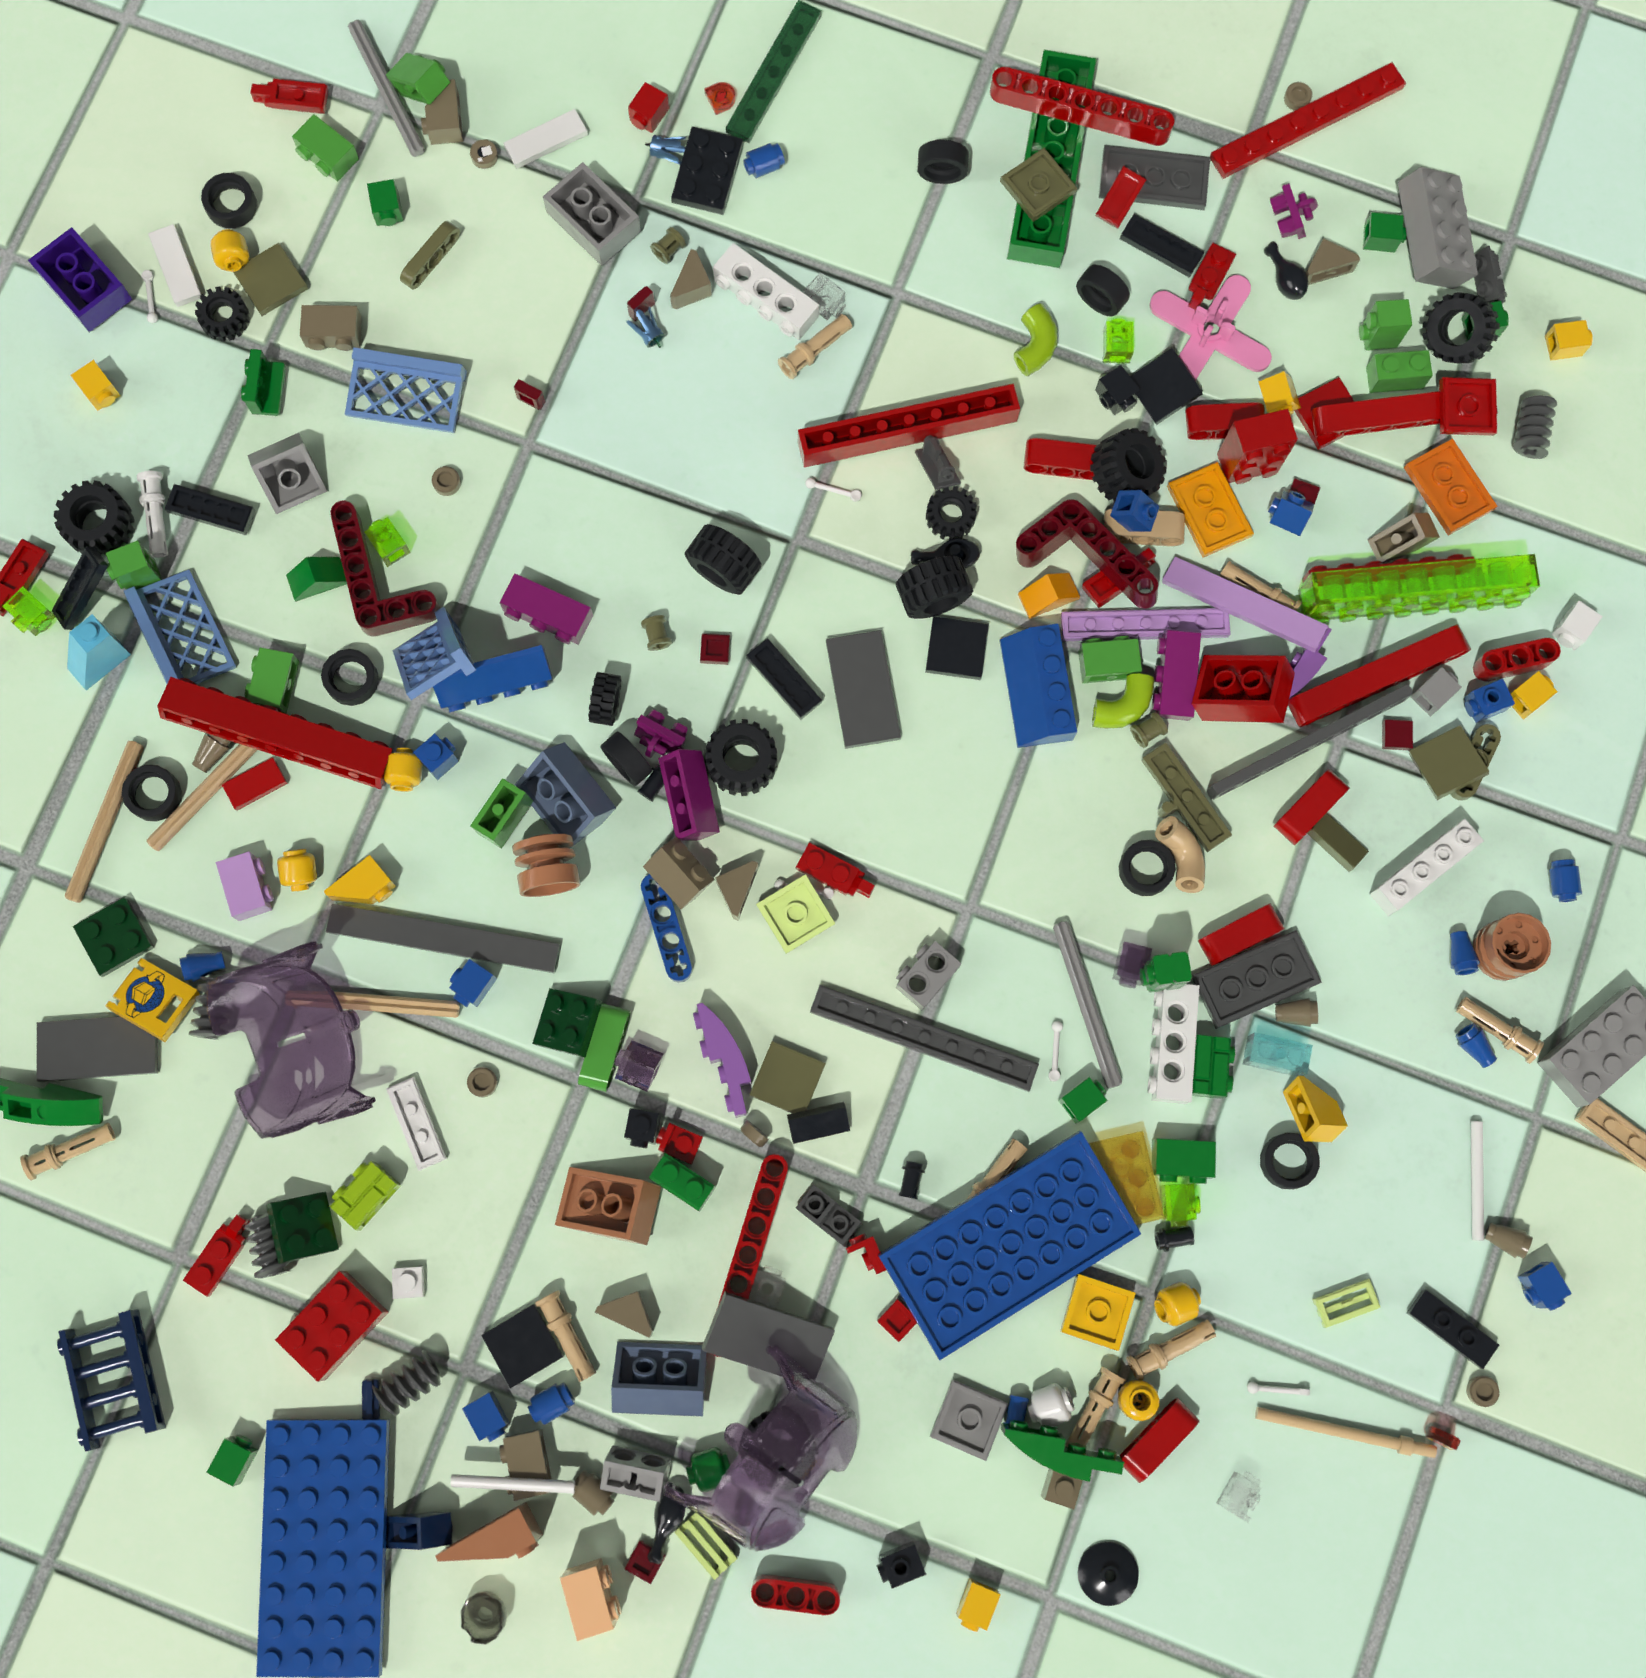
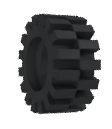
M220 286L215 287L216 292L214 293L210 288L206 290L209 294L207 297L204 294L200 295L202 303L197 301L195 305L198 309L195 310V315L200 326L214 340L218 337L219 341L225 342V336H227L229 341L234 340L232 335L235 333L240 337L242 335L240 329L246 331L248 326L245 322L250 321L249 311L243 299L235 290L231 291L229 287H225L224 291ZM228 306L232 309V315L227 320L222 322L213 320V313L218 308Z
M953 486V490H949V487L943 488L942 492L938 489L935 491V496L932 495L927 505L928 528L932 527V533L935 536L939 533L940 539L943 540L945 536L949 537V540L954 539L956 536L963 538L964 533L967 535L975 523L977 514L976 502L973 503V496L971 494L969 496L966 495L967 490L957 491L958 486ZM953 504L959 507L962 512L961 518L956 522L945 521L940 513L944 506Z
M596 673L592 694L590 695L589 722L613 726L615 716L617 715V707L619 706L620 675Z

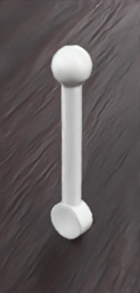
M145 270L141 276L146 283L149 308L147 320L150 323H156L158 316L154 311L151 286L154 276L151 271Z
M808 478L805 481V485L809 489L816 487L848 496L853 502H858L861 499V492L859 490H853L852 492L818 483L813 478Z
M778 879L774 883L777 890L788 885L782 879ZM825 888L824 890L815 889L817 894L822 895L826 900L831 899L834 895L831 888Z
M1060 1021L1052 1023L1054 1031L1052 1071L1049 1072L1048 1078L1053 1082L1060 1079V1073L1057 1071L1060 1031L1063 1029V1024Z
M1250 1382L1247 1385V1390L1252 1394L1262 1391L1310 1396V1389L1258 1385L1256 1382Z

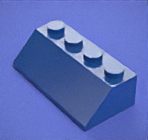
M1059 623L1030 627L1000 639L1017 748L1073 741L1077 734V727Z
M539 645L475 662L476 671L466 676L460 669L434 685L433 688L441 709L448 708L450 713L465 709V703L476 700L477 705L494 701L493 695L503 693L504 697L507 698L521 694L520 688L531 686L532 691L548 687L547 681L553 680L545 648Z

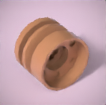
M542 834L521 840L512 846L513 854L519 856L514 860L517 867L529 868L517 875L521 896H550L571 891L581 885L577 865L564 863L576 856L575 851L570 849L574 845L571 835Z
M1515 913L1493 921L1480 929L1473 941V948L1480 961L1478 967L1484 974L1492 979L1507 981L1535 972L1545 965L1551 953V940L1548 930L1541 921L1528 914Z

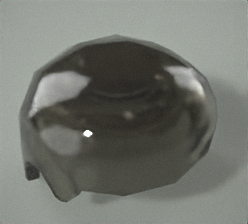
M479 1591L466 1600L461 1609V1628L469 1634L472 1643L486 1645L500 1635L506 1626L508 1616L504 1602L496 1594L488 1591Z

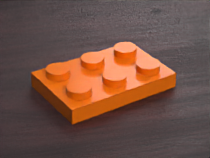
M1453 438L1404 466L1408 476L1448 536L1498 507Z

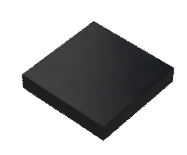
M1173 348L1130 376L1140 389L1138 399L1156 425L1203 394Z
M933 617L925 673L981 680L988 624Z
M535 1304L481 1335L510 1389L564 1357Z

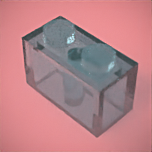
M1254 1032L1247 1036L1242 1064L1292 1076H1303L1308 1074L1313 1045Z

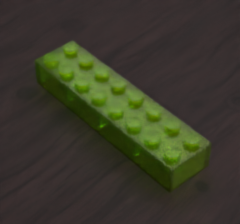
M1535 554L1311 572L1299 588L1298 594L1299 600L1302 602L1300 606L1302 614L1321 623H1327L1333 619H1339L1340 622H1351L1356 620L1357 617L1377 620L1383 618L1384 615L1393 614L1396 618H1402L1417 612H1422V615H1433L1440 610L1459 613L1467 610V608L1476 607L1478 611L1494 608V606L1504 605V608L1507 609L1521 606L1522 602L1531 597V594L1540 587Z

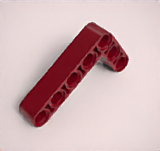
M1070 499L1062 502L1023 532L1016 540L1017 561L1020 565L1027 568L1038 565L1071 540L1137 607L1148 609L1157 602L1159 585L1156 577L1077 500ZM1076 516V518L1074 519H1068L1066 517ZM1047 532H1054L1055 534H1053V535H1046L1045 533H1047ZM1086 534H1094L1095 536H1093V537H1085L1084 535H1086ZM1026 548H1032V549H1034V550L1031 551V552H1025V551H1023V550L1026 549ZM1111 552L1113 555L1106 556L1103 553ZM1125 570H1128V571H1131L1132 573L1126 575V574H1122L1121 572H1122V571H1125ZM1148 589L1151 592L1141 593L1140 590Z
M349 501L336 502L330 510L355 619L362 631L372 637L435 621L437 618L434 612L440 609V605L434 594L428 590H419L384 600L380 599L361 518L354 505ZM346 513L352 514L348 520L340 521L342 515ZM358 539L354 546H346L349 540ZM356 565H364L362 571L358 573L352 572ZM362 591H371L367 598H358ZM423 603H432L430 609L426 611L419 610ZM395 610H405L401 617H392ZM377 616L373 624H365L368 617Z

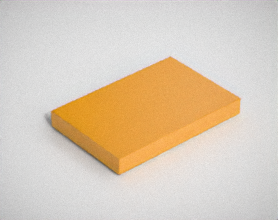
M1218 462L1167 484V488L1179 512L1185 515V524L1202 558L1251 538L1254 535Z

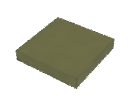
M1045 148L1004 174L1000 179L1002 185L1033 222L1077 191L1075 184Z
M279 243L249 259L245 266L233 272L261 316L308 290L306 283Z
M1461 725L1409 750L1411 759L1437 800L1489 775L1487 766Z
M772 1041L749 1096L791 1114L805 1111L809 1106L826 1063Z

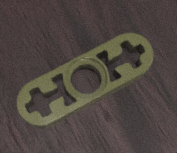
M449 221L443 222L404 267L400 275V281L412 290L418 288L455 245L460 236V229Z
M1490 724L1480 726L1473 732L1470 738L1471 743L1487 768L1501 740L1499 730ZM1484 733H1488V734H1489L1488 739L1491 740V741H1489V742L1483 747L1482 750H1481V749H1478V747L1481 746V744H1482V742H1483V739H1484V738H1483L1482 736H1480V735H1483ZM1483 778L1465 786L1469 790L1463 793L1457 790L1450 795L1460 801L1469 799L1476 793Z

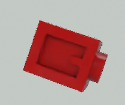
M669 1122L667 1128L662 1126L656 1143L660 1144L658 1148L660 1152L692 1165L703 1137Z
M864 1233L849 1240L851 1246L846 1248L848 1254L865 1247L866 1253L861 1255L868 1271L874 1269L876 1274L886 1271L878 1257L881 1253L873 1236L867 1238Z

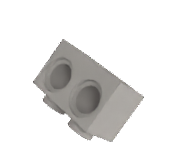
M936 941L931 946L925 944L915 955L918 961L914 966L910 968L906 965L896 977L900 981L896 989L920 1010H923L962 964ZM937 956L942 959L944 967L940 970H933L928 965V959ZM913 978H920L925 984V989L921 992H915L910 988L909 981Z
M612 1445L604 1460L600 1489L660 1502L667 1487L671 1458Z

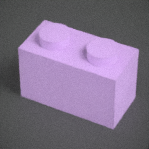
M248 851L216 862L229 910L233 918L241 921L272 911L270 902L274 901L270 886L264 884L262 875L266 874L260 857L257 858Z

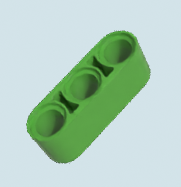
M602 1003L588 1051L581 1067L578 1085L603 1092L608 1091L629 1023L630 1010Z

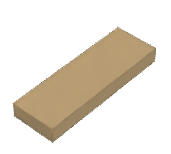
M1598 1098L1590 1105L1583 1106L1574 1120L1646 1172V1134Z

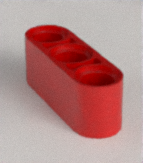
M1253 402L1191 406L1185 410L1187 436L1191 440L1225 439L1234 421L1265 414L1264 404Z
M1032 438L1026 441L1023 468L1025 471L1035 474L1093 480L1094 472L1090 470V465L1093 464L1091 455L1095 453L1094 449L1097 445Z
M1542 638L1492 649L1484 653L1474 663L1473 673L1479 680L1486 682L1542 670L1560 656L1561 649L1558 642L1551 638ZM1539 649L1546 652L1548 659L1540 655ZM1512 655L1520 659L1521 665L1513 661ZM1485 661L1493 664L1494 671L1486 667Z
M1328 769L1273 827L1295 846L1350 787L1333 771Z
M1270 903L1198 940V943L1211 966H1214L1277 934L1285 928Z
M1178 1397L1173 1399L1120 1454L1119 1457L1124 1462L1123 1467L1138 1483L1143 1482L1192 1432L1200 1420Z
M765 1574L758 1576L753 1581L751 1588V1597L754 1603L762 1608L825 1616L835 1613L840 1605L839 1591L836 1586L829 1582ZM762 1583L770 1584L774 1589V1593L769 1598H761L756 1592L757 1587ZM793 1587L801 1588L805 1594L804 1598L799 1602H791L787 1597L789 1589ZM823 1591H829L835 1596L834 1602L829 1606H822L817 1600L818 1595Z

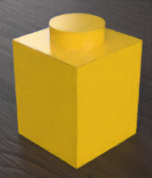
M1586 320L1558 323L1551 327L1545 335L1550 361L1582 357L1591 347L1593 335L1591 330L1588 329Z
M94 360L70 375L97 411L110 406L116 398L121 396Z
M1285 371L1259 381L1268 413L1288 409L1291 416L1294 410L1301 408L1293 380Z
M1538 671L1510 693L1515 702L1512 707L1522 719H1525L1558 691L1554 688L1551 679Z
M969 1578L956 1612L957 1617L962 1620L961 1625L975 1632H978L979 1628L987 1631L1001 1596L999 1591Z

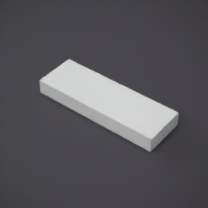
M573 109L503 144L515 168L518 169L587 136L588 133L578 113Z
M172 224L148 233L176 307L199 300L201 292L175 225Z
M412 1077L387 1088V1093L418 1171L446 1160V1154L416 1079Z

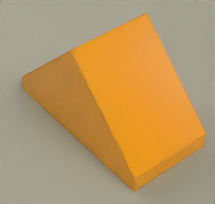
M1069 573L1046 574L1018 593L1029 619L1080 599V595Z

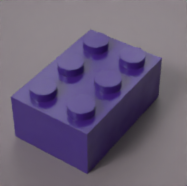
M72 227L28 260L38 275L88 332H91L132 300L123 284Z

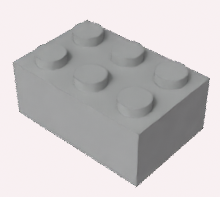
M583 162L543 196L546 213L601 266L641 232L639 216Z

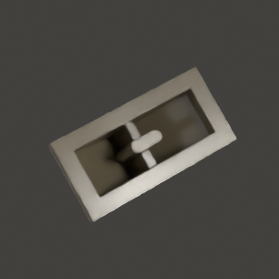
M1323 239L1306 272L1308 285L1354 272L1360 261L1359 255Z
M693 249L690 250L670 295L671 307L676 310L712 296L711 282L697 251Z
M751 861L716 877V883L731 916L739 921L758 871V863L755 861Z
M640 1291L597 1306L595 1313L648 1338L654 1332Z

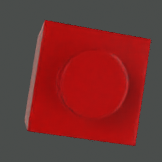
M644 82L628 106L631 123L640 130L645 129L653 133L669 110L668 94Z

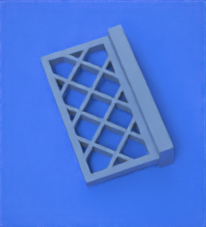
M353 347L352 359L354 362L345 409L347 417L455 433L462 385L466 380L467 374L462 364ZM360 369L372 371L376 379L363 387L358 381ZM376 371L383 372V374L379 376ZM391 374L399 375L403 383L390 392L383 380ZM403 376H409L410 378L405 380ZM418 378L425 379L431 387L417 396L410 387V384ZM430 380H434V381H438V382H436L435 384H432ZM380 383L388 394L374 403L367 391ZM444 383L455 384L454 394L445 400L436 390ZM407 387L414 396V399L401 407L394 396ZM434 391L441 400V403L428 412L421 400ZM363 394L372 404L363 412L353 410L355 400ZM391 398L399 410L390 416L383 415L378 407ZM452 402V407L450 409L448 404ZM419 403L426 414L418 420H411L405 411ZM446 407L450 413L449 424H437L432 415ZM376 410L378 414H374L371 412ZM403 414L405 418H399L398 416ZM428 418H430V420L432 421V423H430V422H424V421H426Z
M190 570L178 573L138 590L135 587L124 590L127 602L166 684L170 677L184 678L181 671L185 662L200 667L196 676L188 678L195 684L236 668ZM184 580H188L191 586L187 597L172 592L175 585ZM154 592L165 595L160 607L149 604L145 596ZM170 597L184 601L179 614L165 609ZM189 603L201 607L202 613L198 620L184 616ZM152 610L155 611V612H157V614H156L155 617H154V614H153ZM162 614L176 618L171 631L159 627L158 623ZM205 617L207 619L208 624L203 622ZM181 621L196 625L191 638L176 633ZM200 628L213 632L214 636L210 645L195 640ZM164 635L169 636L167 642L165 640ZM174 638L188 643L183 655L170 650ZM216 641L218 642L220 648L215 647ZM193 645L207 649L202 662L188 657ZM212 651L224 655L227 663L218 667L207 664ZM175 659L180 660L179 665H177Z
M445 607L434 612L438 622L392 650L406 694L411 700L460 669L466 676L476 671L461 631Z

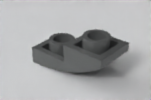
M814 1184L796 1206L799 1212L844 1247L847 1246L849 1240L853 1238L863 1224Z

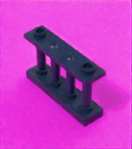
M139 1309L118 1313L119 1321H117L116 1325L76 1336L75 1329L58 1331L60 1338L57 1340V1347L60 1355L64 1356L80 1427L77 1429V1438L79 1444L82 1447L84 1446L85 1452L101 1448L99 1438L138 1426L144 1428L145 1434L166 1428ZM119 1336L124 1338L126 1350L122 1355L89 1365H82L79 1348ZM125 1366L131 1369L133 1380H131L130 1384L89 1396L85 1378ZM131 1396L137 1398L140 1408L137 1414L96 1426L92 1408Z

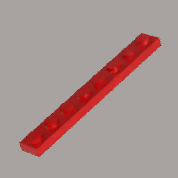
M1391 62L1211 152L1210 160L1222 179L1404 89L1406 82L1394 63Z

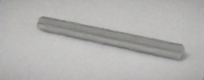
M360 20L350 22L348 24L349 31L413 157L422 155L425 152L424 146L393 84L387 78V72Z
M1067 921L1057 923L1053 929L1107 1088L1117 1087L1122 1084V1079L1070 925Z

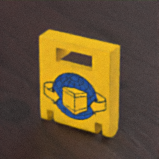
M141 958L138 961V965L144 970L140 971L134 967L113 995V998L119 1001V1003L116 1005L108 1001L105 1006L120 1017L161 1041L166 1042L195 1003V997L199 996L200 993L197 989ZM174 996H176L181 1003L168 1021L165 1023L158 1019Z

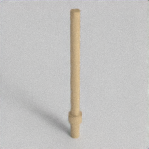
M1257 1407L1255 1412V1419L1395 1449L1398 1454L1411 1456L1413 1453L1435 1458L1437 1454V1446L1416 1442L1412 1437L1400 1435L1397 1438Z

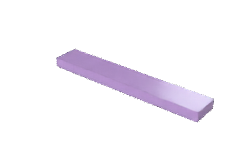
M1176 556L1162 579V583L1314 653L1328 630V625Z
M1218 608L1072 611L1061 613L1062 641H1086L1093 638L1113 640V638L1119 636H1129L1130 639L1138 640L1158 639L1163 637L1167 630L1201 633V638H1229L1231 635L1229 613Z

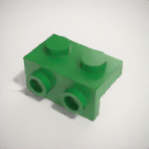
M250 349L249 359L245 360L244 370L247 379L246 385H242L241 399L252 414L278 416L281 408L286 366L283 362L268 361L263 351L258 349Z

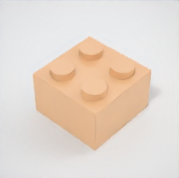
M602 1558L566 1569L560 1577L576 1640L580 1641L613 1630L619 1619V1614H622L617 1595L612 1596L610 1591V1584L613 1583V1578L609 1565H603Z

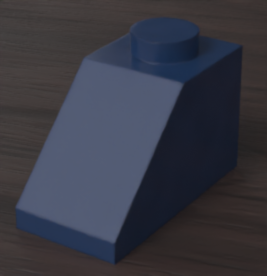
M424 1512L387 1516L386 1548L424 1550L451 1545L453 1531L451 1512Z

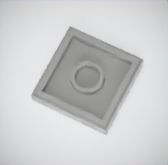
M952 1379L930 1437L987 1461L1008 1403Z

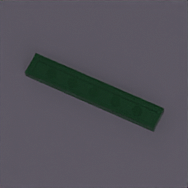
M800 0L797 1L725 127L726 133L743 138V141L750 143L822 16L821 10Z

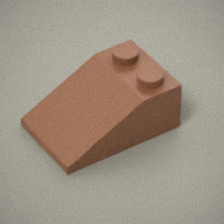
M569 1167L555 1225L626 1242L648 1245L661 1187L645 1180Z
M524 1502L447 1546L435 1557L438 1562L510 1558L515 1554L520 1559L539 1546L537 1541L543 1533L527 1502Z

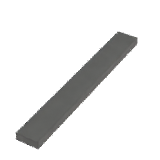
M1407 684L1214 783L1207 790L1211 800H1215L1399 705L1412 695L1411 687Z
M332 904L326 932L330 934L554 974L560 944L338 904Z
M819 985L810 1010L811 1014L1027 1092L1031 1089L1039 1066L1036 1062Z

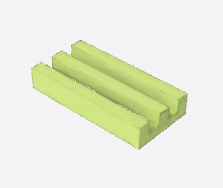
M1365 1279L1312 1299L1318 1309L1317 1313L1321 1317L1323 1328L1381 1308L1370 1279ZM1362 1288L1367 1290L1363 1294L1324 1308V1302ZM1369 1298L1371 1300V1304L1331 1319L1328 1318V1313Z
M698 1510L674 1532L714 1580L738 1559ZM696 1520L727 1555L728 1558L725 1561L693 1525ZM686 1529L692 1533L719 1565L717 1569L710 1564L684 1533Z

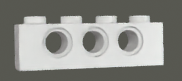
M735 243L731 244L713 266L714 280L723 290L729 289L742 304L746 306L751 305L764 320H771L776 323L779 329L789 337L793 336L800 340L819 317L818 303ZM740 276L749 277L745 281L738 280L737 278ZM762 291H767L771 293L768 296L759 295V293ZM782 307L792 308L789 312H783L780 309Z
M1464 819L1386 880L1370 895L1387 916H1390L1484 840L1469 822Z
M1185 984L1180 989H1164L1154 993V1006L1158 1007L1157 1018H1153L1152 1035H1156L1155 1047H1151L1150 1064H1154L1153 1076H1149L1148 1093L1152 1094L1151 1101L1178 1104L1192 1102L1199 985ZM1169 1007L1179 1009L1181 1013L1180 1021L1170 1019L1168 1016ZM1171 1035L1178 1039L1179 1048L1177 1050H1171L1167 1047V1036ZM1166 1064L1173 1065L1176 1068L1177 1077L1174 1080L1168 1079L1165 1076L1164 1067Z

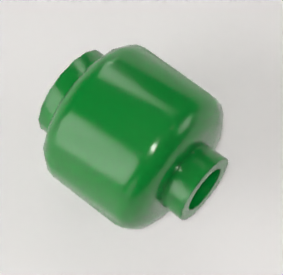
M717 1447L694 1453L691 1456V1465L686 1467L690 1485L696 1484L701 1492L724 1487L728 1483V1477L733 1476L727 1452L722 1453Z

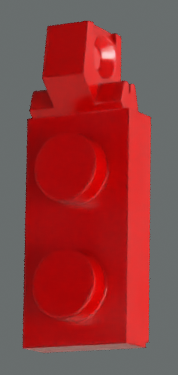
M273 78V82H267V85L252 84L250 94L254 102L263 103L266 107L273 109L325 114L328 87L320 83Z
M1215 243L1211 244L1190 283L1189 291L1194 294L1188 307L1196 310L1202 304L1204 298L1210 301L1211 299L1213 300L1237 255L1236 253Z
M23 538L0 571V615L2 617L10 609L11 604L16 606L22 599L50 555L46 550Z
M1147 548L1137 556L1132 553L1147 569L1156 562V555L1150 548ZM1125 570V571H1122L1121 573L1127 575V574H1131L1132 572H1131V571H1128V570ZM1102 571L1082 584V589L1098 608L1122 593Z
M808 843L796 865L798 871L845 896L848 894L853 897L855 892H858L869 898L875 885L863 879L865 873L860 871L859 868L811 843Z
M236 1215L228 1226L222 1224L182 1281L206 1297H210L245 1246L243 1243L246 1238L242 1236V1233L244 1232V1226L250 1223V1221L241 1215Z

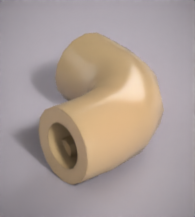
M1169 816L1163 819L1156 828L1155 837L1171 851L1175 859L1177 871L1176 887L1186 893L1200 892L1205 884V861L1199 843L1194 834L1176 817Z

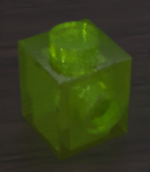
M388 517L383 520L374 521L368 527V530L364 531L387 567L411 553Z
M23 586L2 606L14 617L10 621L21 632L25 633L29 630L35 636L46 631L55 618V615Z
M1194 1183L1159 1186L1162 1222L1171 1221V1227L1189 1226V1220H1197V1214L1201 1212L1199 1196H1195Z

